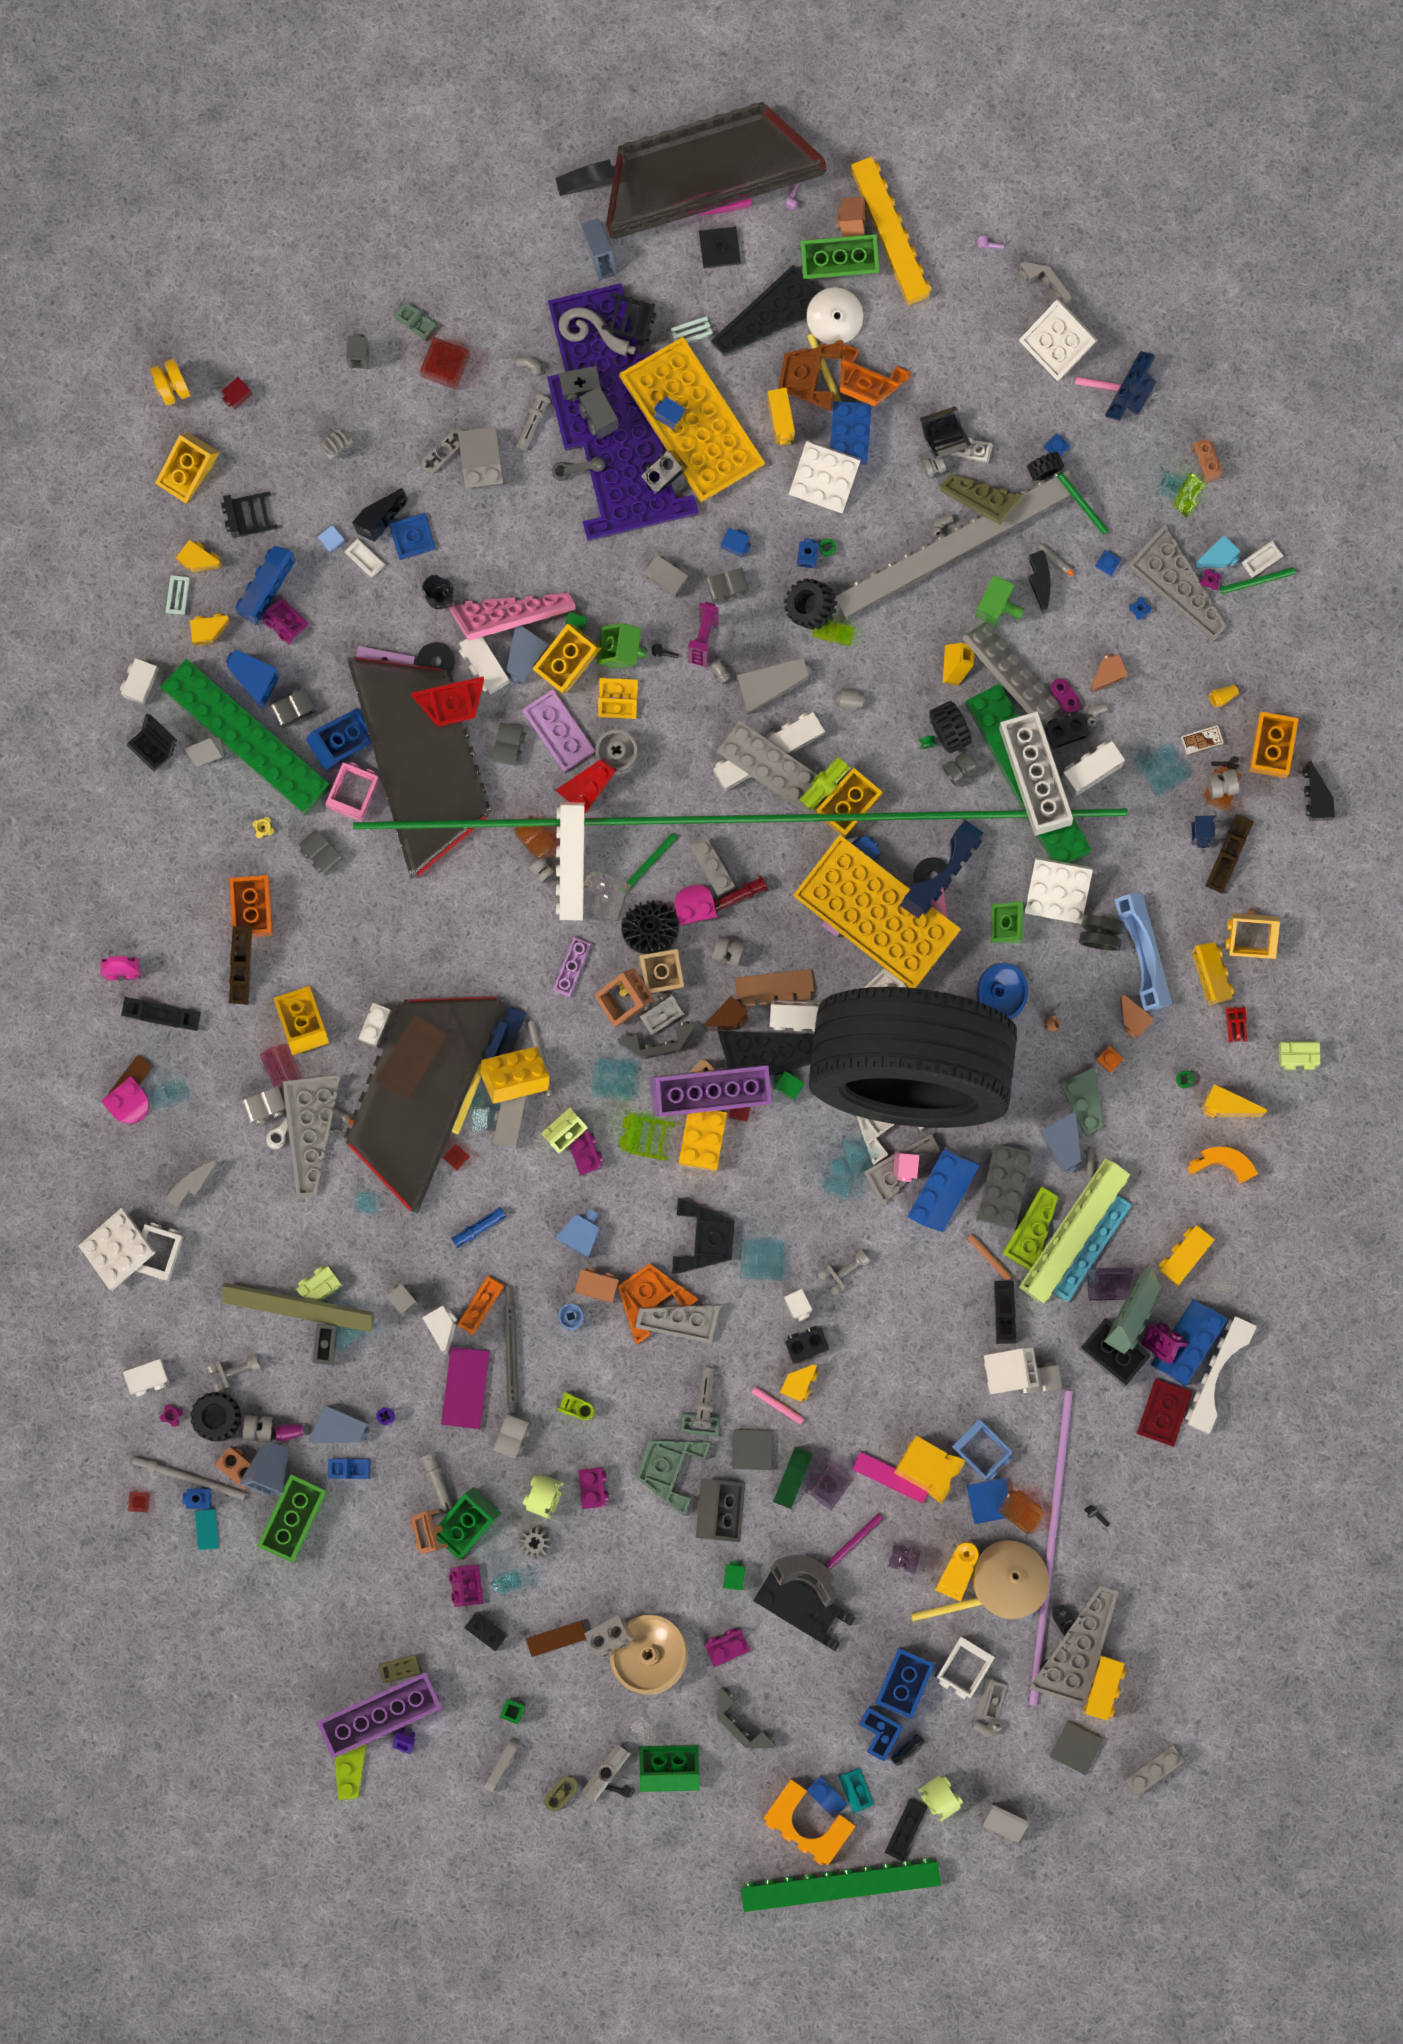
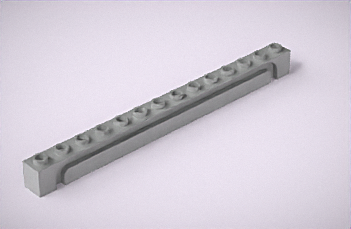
M1069 470L1064 472L1065 476L1079 492V488ZM1063 471L1052 476L1053 479L1049 481L1043 480L1039 482L1033 490L1026 489L1020 494L1023 495L1022 502L1000 525L985 516L981 518L977 516L969 521L970 524L964 527L960 525L953 529V533L950 535H941L936 539L937 542L921 546L919 548L920 551L915 554L910 552L903 557L902 561L898 563L894 561L886 566L887 569L881 572L879 570L873 572L867 580H858L853 584L852 588L848 590L844 588L838 591L834 600L837 601V607L845 620L851 618L862 610L873 606L1050 510L1061 502L1072 498L1071 494L1056 477Z

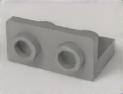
M669 991L659 993L652 1003L637 1013L651 1035L684 1014Z

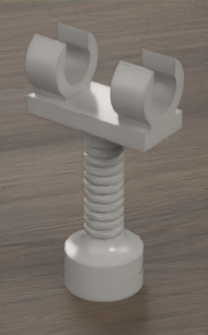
M862 1249L855 1254V1260L839 1270L838 1273H835L828 1266L818 1274L821 1281L829 1275H832L838 1284L829 1290L833 1297L846 1288L841 1281L846 1274L859 1265L866 1266L871 1262Z
M254 1354L248 1357L247 1363L227 1369V1371L224 1370L221 1362L210 1365L206 1369L209 1375L217 1371L220 1372L223 1382L213 1385L215 1392H220L231 1387L227 1379L228 1377L248 1369L253 1371L259 1370L261 1365L257 1355Z

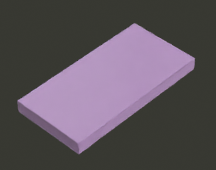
M554 689L521 710L564 773L596 752Z

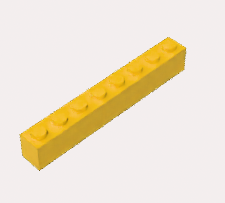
M871 156L851 164L852 175L861 196L865 198L866 208L907 305L929 298L930 284L928 280L924 281L922 276L924 271L922 265L916 262L915 257L917 255L914 247H910L908 243L910 238L907 230L902 229L900 224L902 223L900 213H896L894 210L895 202L892 195L889 196L886 191L888 185L885 178L881 179L879 163L877 161L874 162Z

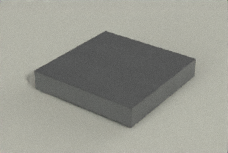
M734 1430L733 1469L772 1470L773 1431Z
M1067 1721L1050 1757L1086 1775L1103 1739Z

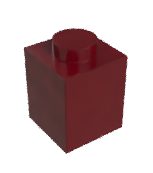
M239 377L221 391L223 402L228 407L232 405L234 409L238 408L252 396L251 390Z

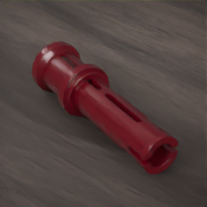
M762 875L750 883L745 882L742 888L714 900L715 906L720 904L715 907L716 913L747 897L752 899L757 893L764 890L769 891Z

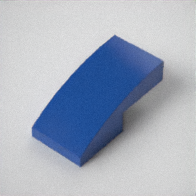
M328 1459V1479H370L371 1459Z

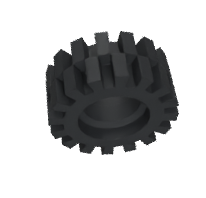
M1056 451L1035 459L1028 464L1027 468L1033 481H1037L1062 470L1064 464L1059 453Z

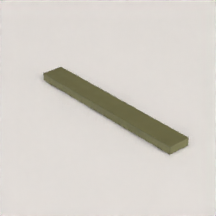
M224 1283L222 1286V1303L371 1332L373 1329V1312L228 1283Z

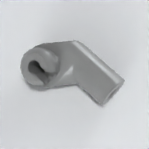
M516 357V367L528 366L531 368L532 374L538 375L541 373L542 365L534 357Z
M949 514L934 520L931 527V535L933 537H940L943 535L944 527L954 523L952 515Z
M1106 703L1088 708L1084 717L1088 726L1096 724L1099 714L1108 712Z
M977 1720L972 1729L986 1737H992L1001 1733L1003 1725L1000 1721H994L985 1725Z

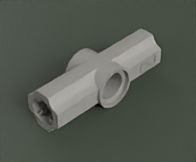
M617 1743L581 1792L596 1802L631 1753ZM604 1767L610 1768L612 1771L611 1777L603 1778L601 1776V1769Z

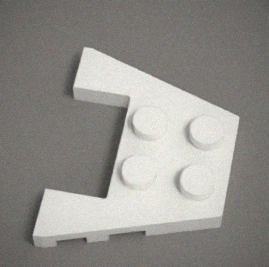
M856 1116L871 1162L875 1165L888 1156V1153L876 1138L895 1124ZM918 1127V1129H919L920 1131L925 1128V1127Z

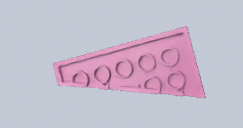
M569 593L548 594L543 598L533 599V596H525L526 599L515 600V597L485 599L483 603L465 601V604L455 605V602H452L449 610L469 641L576 610V607Z

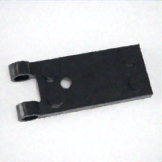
M772 1572L769 1573L753 1600L758 1605L835 1652L840 1643L826 1635L833 1620L836 1617L849 1626L855 1620L854 1616L834 1604L825 1607L818 1594L795 1580L780 1586ZM812 1611L817 1612L816 1619L810 1618Z

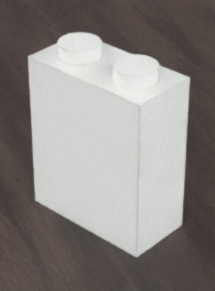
M1033 1347L984 1355V1366L990 1394L1039 1387Z

